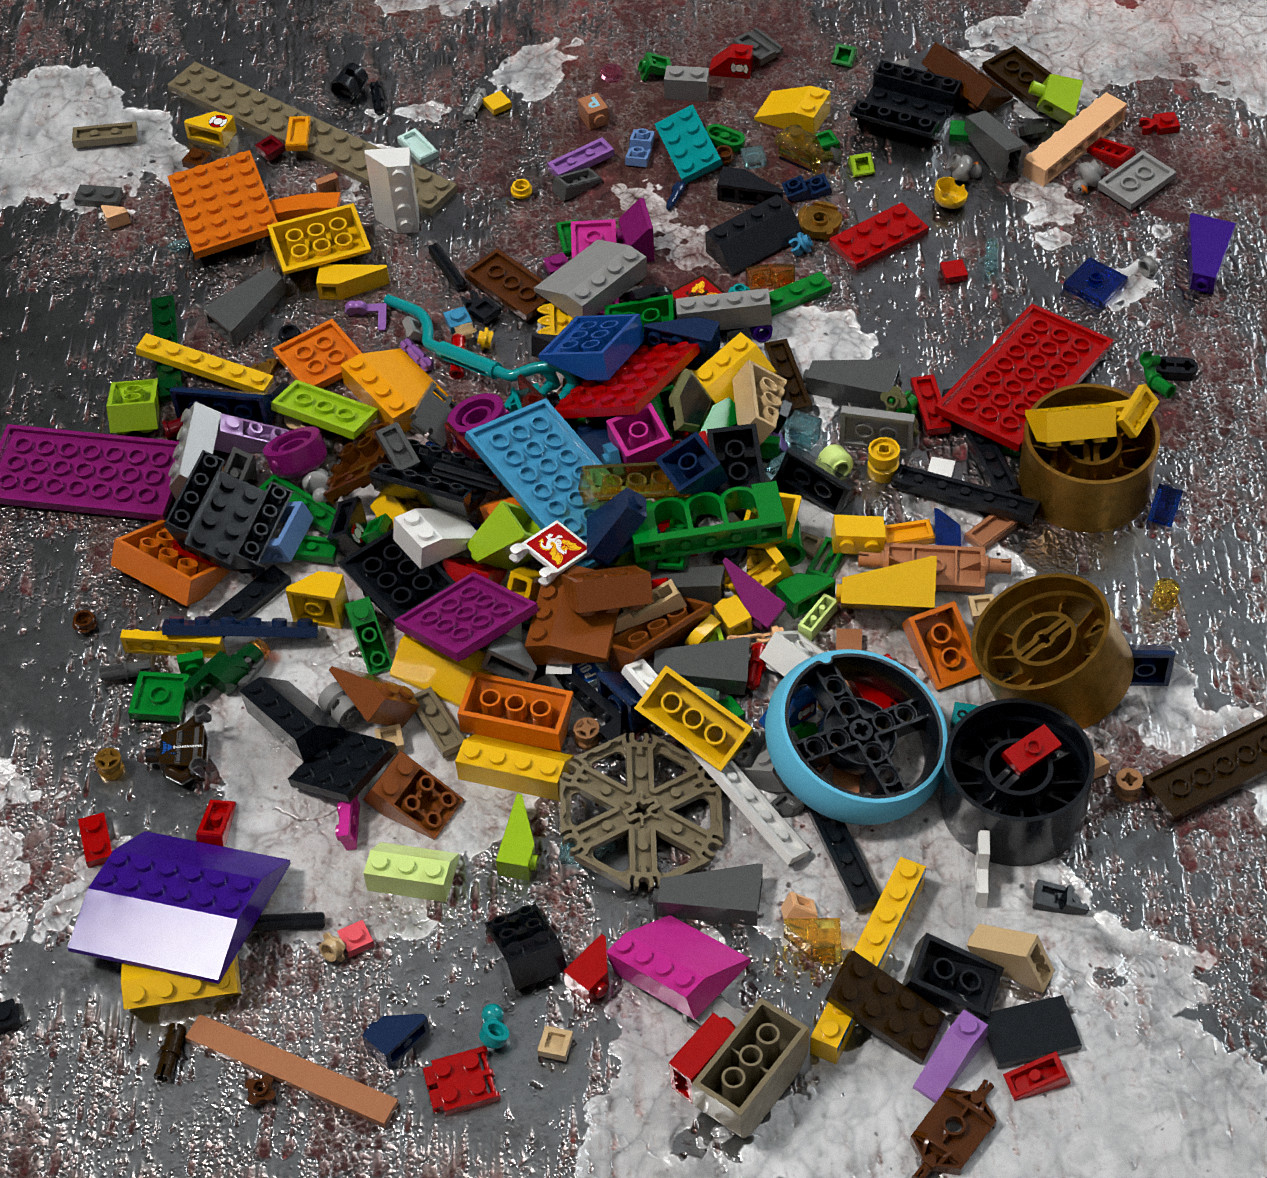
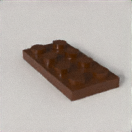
M498 248L464 271L467 280L526 322L539 313L537 308L551 303L534 291V287L543 280Z

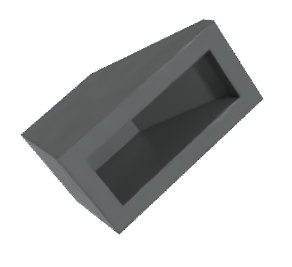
M506 634L492 641L481 665V668L500 677L529 683L532 682L537 670L523 643Z

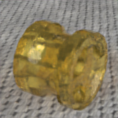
M1171 578L1157 580L1152 596L1154 606L1160 610L1175 608L1180 592L1179 584Z

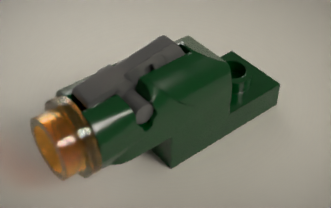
M257 638L254 641L251 640L231 657L219 651L184 683L188 699L196 704L200 699L207 696L213 687L223 694L229 695L239 686H247L268 660V655L271 654L269 646L263 640Z

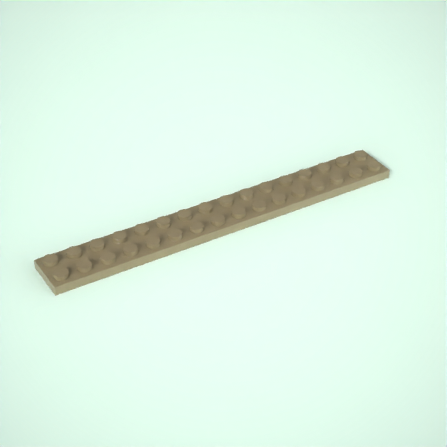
M193 62L167 84L170 92L212 112L217 111L234 116L235 123L264 137L272 134L284 144L286 143L289 117L311 116L197 62ZM311 116L308 151L296 152L370 187L364 152L365 150L381 148ZM412 163L419 211L432 216L458 191V186L456 183Z

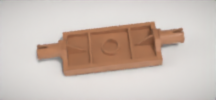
M885 543L882 553L859 551L858 567L883 568L929 556H937L935 591L984 593L985 576L988 573L1011 575L1012 564L1011 558H989L988 555H985V547Z

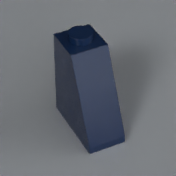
M626 487L587 516V557L605 567L610 565L647 518L646 497Z

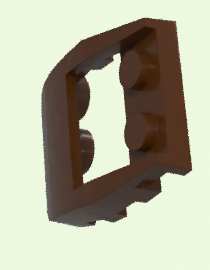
M389 422L379 423L364 430L354 440L351 439L342 449L338 456L341 459L339 465L337 463L334 464L330 470L333 473V477L327 480L326 484L329 489L323 493L332 505L336 504L340 496L346 497L353 490L360 487L365 488L372 484L369 474L378 464H391L375 436V431L391 425Z

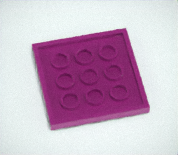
M472 572L401 615L394 622L396 629L459 662L468 658L470 654L478 649L487 646L499 636L508 633L510 629L518 624L527 621L539 610L536 602Z

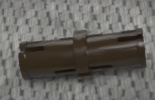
M175 1023L169 1024L164 1045L160 1046L158 1052L160 1059L153 1076L159 1082L163 1081V1077H166L165 1083L172 1081L176 1061L181 1058L182 1051L180 1048L187 1030L181 1024H178L177 1030L175 1029Z

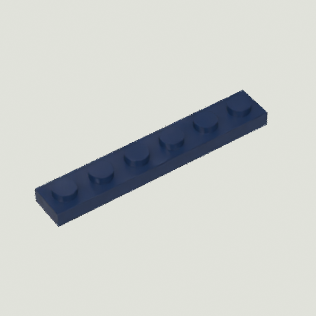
M170 616L162 624V635L317 638L319 622H313V619L300 618L297 622H287L286 618H273L272 621H262L258 617L246 618V621H236L235 617H221L220 620H210V617L198 616L195 617V620H184L183 616Z

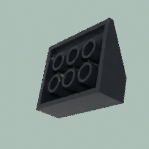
M393 529L337 562L338 566L367 597H370V600L394 625L395 619L456 583L437 563L420 569L393 540Z

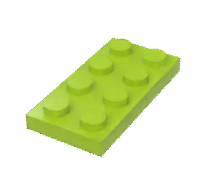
M299 380L292 382L271 402V410L353 440L378 417V408Z

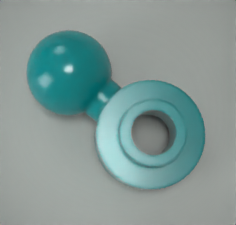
M491 1003L486 1005L481 1012V1018L484 1023L479 1031V1038L485 1046L498 1049L505 1045L510 1032L507 1026L502 1023L504 1018L503 1009L498 1004Z

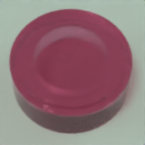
M608 63L602 66L600 70L601 79L607 83L617 82L622 77L621 67L614 63Z

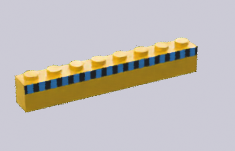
M901 856L854 949L855 952L881 970H883L925 884L926 866ZM828 1002L810 1037V1054L837 1065L857 1021Z

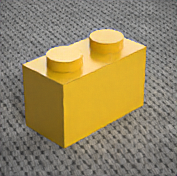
M834 515L831 528L833 553L859 554V551L882 553L886 540L884 517Z

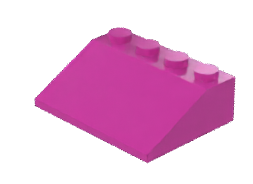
M671 915L626 932L606 951L616 975L694 1020L751 963L750 958Z

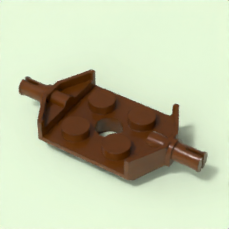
M984 1079L979 1088L972 1092L947 1088L910 1137V1144L921 1161L920 1167L912 1175V1178H927L930 1172L959 1176L962 1174V1168L991 1128L995 1129L997 1120L985 1102L986 1097L994 1088L991 1082L988 1084V1080ZM954 1121L959 1123L962 1129L959 1132H950L946 1128V1124Z

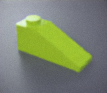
M517 793L496 858V866L499 876L530 881L532 871H537L539 855H536L523 796Z

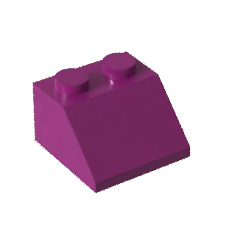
M639 198L619 218L616 238L618 242L630 245L645 255L647 262L655 261L653 226L645 199Z

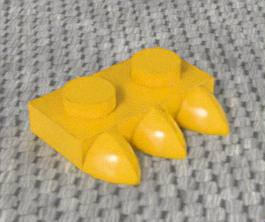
M552 303L542 305L537 308V311L545 316L539 318L537 322L545 327L537 331V333L558 335L573 318Z

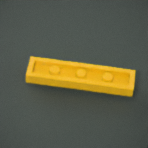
M122 629L120 635L125 653L177 656L202 650L204 658H212L219 651L226 653L222 636L162 635V631H142L139 629Z

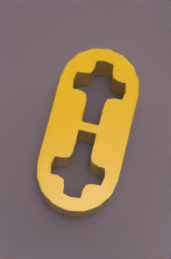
M711 614L690 633L685 641V645L708 642L714 634L716 627H721L722 621Z

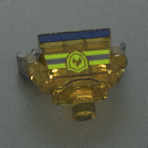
M790 125L774 138L775 145L779 146L780 160L813 174L821 163L831 162L832 160L840 162L843 153L842 150L833 147L830 148V151H824L817 136L803 130L800 125Z

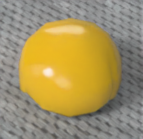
M942 177L936 181L934 198L936 203L944 208L958 209L966 203L968 192L964 184L958 186L955 183V178Z

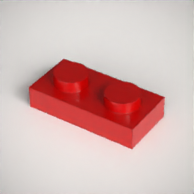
M102 812L78 819L88 868L105 864L113 852L105 813Z

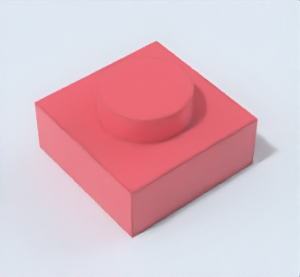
M363 919L337 931L338 937L346 945L345 951L349 958L375 947Z

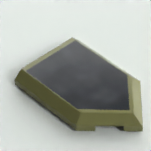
M688 369L682 370L669 396L670 408H674L675 412L674 430L679 432L688 431V433L693 434L696 431L698 433L711 406L712 399L695 374Z

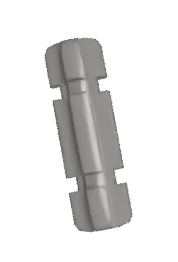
M477 87L463 111V118L465 120L472 121L483 103L482 98L487 96L485 88Z

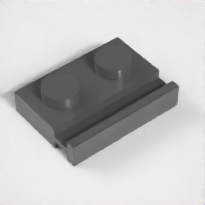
M757 27L754 28V31H747L733 39V44L753 45V61L759 66L775 59L777 54H783V47Z

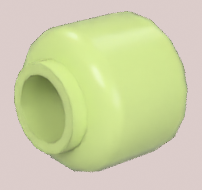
M829 445L818 456V460L827 463L831 468L844 476H847L853 468L851 455L841 445Z

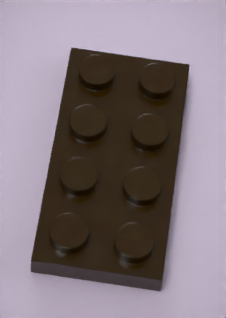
M1015 45L982 63V70L1037 113H1041L1037 109L1039 97L1028 93L1032 81L1043 84L1049 74L1052 73Z
M854 950L847 954L825 998L826 1001L918 1064L925 1060L946 1015Z

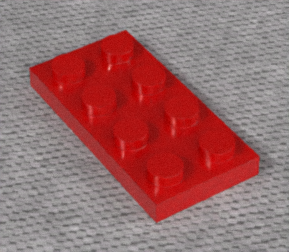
M901 202L829 238V245L855 270H858L929 234V227Z

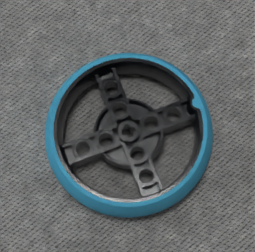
M840 649L827 651L808 658L795 666L774 690L765 720V738L771 762L786 787L800 801L816 812L849 824L876 825L900 819L923 805L936 791L943 777L945 749L949 737L943 712L928 687L914 673L898 662L863 650ZM845 680L873 687L886 694L897 705L883 709L870 700L855 698ZM808 686L824 714L821 717L817 734L794 741L789 724L790 704L795 695ZM918 731L924 750V767L919 779L907 788L891 758L895 751L897 738ZM831 763L844 772L860 775L871 795L844 789L824 778L815 769Z

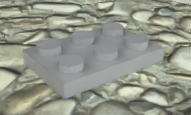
M1142 150L1098 181L1097 189L1129 210H1132L1176 178V171Z
M842 405L839 445L868 449L869 444L874 439L888 437L899 444L900 453L911 454L915 414Z

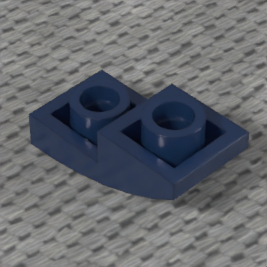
M824 173L805 181L802 175L781 183L788 201L810 200L832 193Z

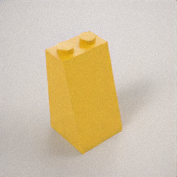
M929 556L842 577V584H837L836 601L841 602V608L912 612L931 610L935 608L937 556Z

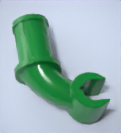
M1153 350L1143 352L1140 356V363L1144 367L1147 386L1151 391L1155 390L1166 399H1170L1175 394L1177 388L1174 384L1163 379L1160 373L1156 372L1155 366H1158L1161 362L1160 355L1152 356Z

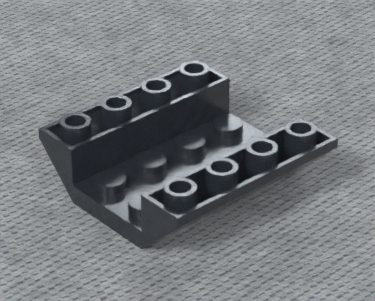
M881 60L873 73V87L864 101L857 99L850 111V116L865 122L938 141L953 115L962 81Z
M408 439L420 460V466L412 470H401L394 468L391 464L381 463L370 471L369 477L375 491L467 517L485 499L487 491L435 477L432 475L433 465L439 462L492 478L494 475L482 458L466 457L464 453L445 451L440 446H427L420 444L415 439Z
M202 450L164 526L183 550L227 570L257 568L294 491L272 481L266 491L223 472L222 468L225 460Z

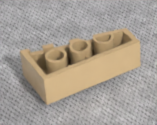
M748 360L732 379L737 425L756 423L759 445H761L776 428L779 416L778 409L782 404L781 397L784 395L785 389L783 388L787 384V380Z

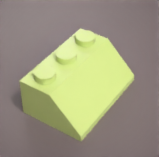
M380 842L370 850L363 872L367 891L447 902L460 855L453 852Z

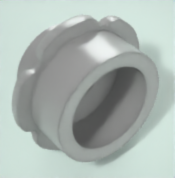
M1145 255L1139 260L1138 269L1144 277L1150 275L1154 277L1158 272L1159 262L1153 256Z

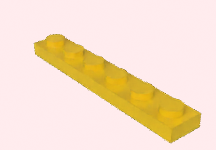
M148 333L144 335L136 347V355L243 391L267 393L274 383L273 375Z

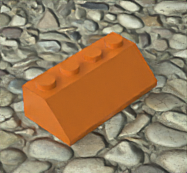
M473 671L457 713L460 731L561 752L569 728L574 693L573 691Z

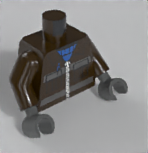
M199 703L194 708V715L187 722L171 731L164 732L161 735L160 748H146V763H159L163 777L180 785H185L192 780L205 781L209 740L205 727L202 724L203 722L209 723L212 720L211 714L207 713L211 708L204 703Z

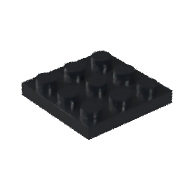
M346 730L345 734L305 760L288 778L291 787L350 803L394 756L398 749L394 742Z

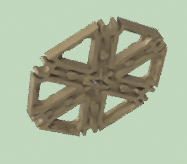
M625 733L574 757L569 762L568 769L575 774L570 775L563 772L559 781L560 838L563 837V845L568 843L576 845L570 849L569 855L571 857L574 856V861L629 891L631 887L630 880H632V887L636 892L640 882L647 883L648 892H652L654 881L656 882L657 889H659L661 878L691 874L710 865L711 861L714 860L715 853L708 848L713 847L716 850H720L724 840L720 786H716L717 783L713 779L708 780L705 778L709 774L693 755L654 734L651 736L652 744H650L648 733H644L642 742H637L634 739V733H630L628 743ZM613 754H621L625 758L626 786L591 768L592 765ZM657 755L664 756L684 767L687 773L654 788L653 758ZM577 794L582 795L608 809V811L575 826L571 822V797ZM704 799L709 803L710 828L706 830L673 811L695 800ZM638 806L640 809L646 808L645 815L641 812L635 813ZM626 834L628 835L627 870L623 872L617 871L594 857L593 852L596 849ZM656 836L687 852L690 855V861L668 873L660 872L657 869Z

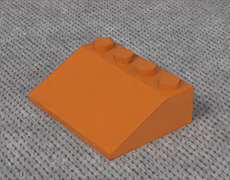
M159 520L114 539L111 559L113 567L119 569L124 574L134 577L140 583L156 589L160 594L167 595L176 600L181 605L188 606L203 599L231 571L178 554V551L172 548L175 539L164 526L166 520Z

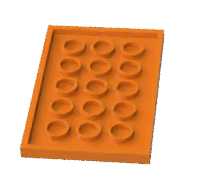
M250 150L239 152L226 158H220L204 165H197L194 168L167 176L195 259L269 236L267 225L278 223Z

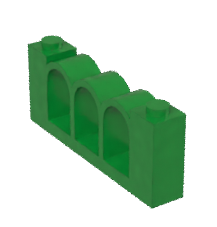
M776 481L751 484V488L733 487L723 492L721 496L712 492H699L690 496L686 502L675 497H665L653 504L651 500H646L647 518L631 537L636 563L788 540L787 522ZM735 509H748L755 514L756 519L729 523L727 515ZM701 514H712L720 519L721 524L693 528L692 520ZM676 519L683 522L686 529L658 533L657 526L664 520Z

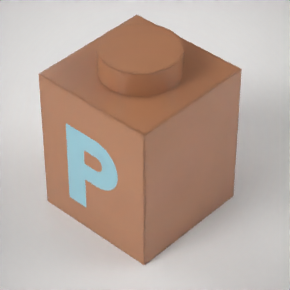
M598 93L578 99L579 116L589 130L609 124L608 107Z

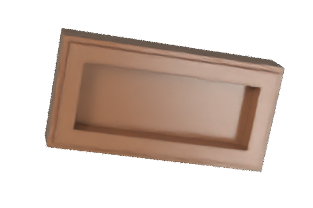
M990 514L966 532L964 540L973 547H985L986 551L1017 527V521Z

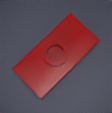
M1043 724L1003 751L1001 756L1015 773L1020 776L1059 750L1062 743Z

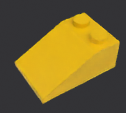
M814 86L771 91L755 115L754 121L782 129L789 127L794 131L795 125H800L803 131L810 133L806 135L811 137V135L817 133L830 113L831 91Z

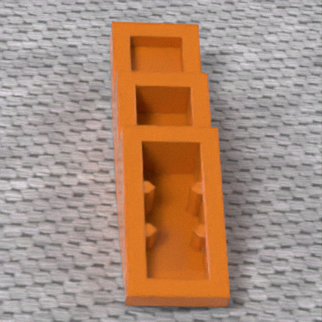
M318 192L279 198L270 201L277 221L282 222L340 207L342 198L340 192Z

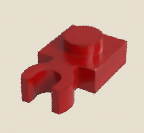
M1175 112L1153 114V119L1148 117L1139 119L1138 126L1142 127V135H1149L1153 131H1157L1158 135L1179 133L1180 124Z

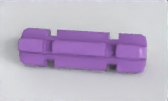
M410 338L400 342L401 349L425 372L434 369V361L414 344Z

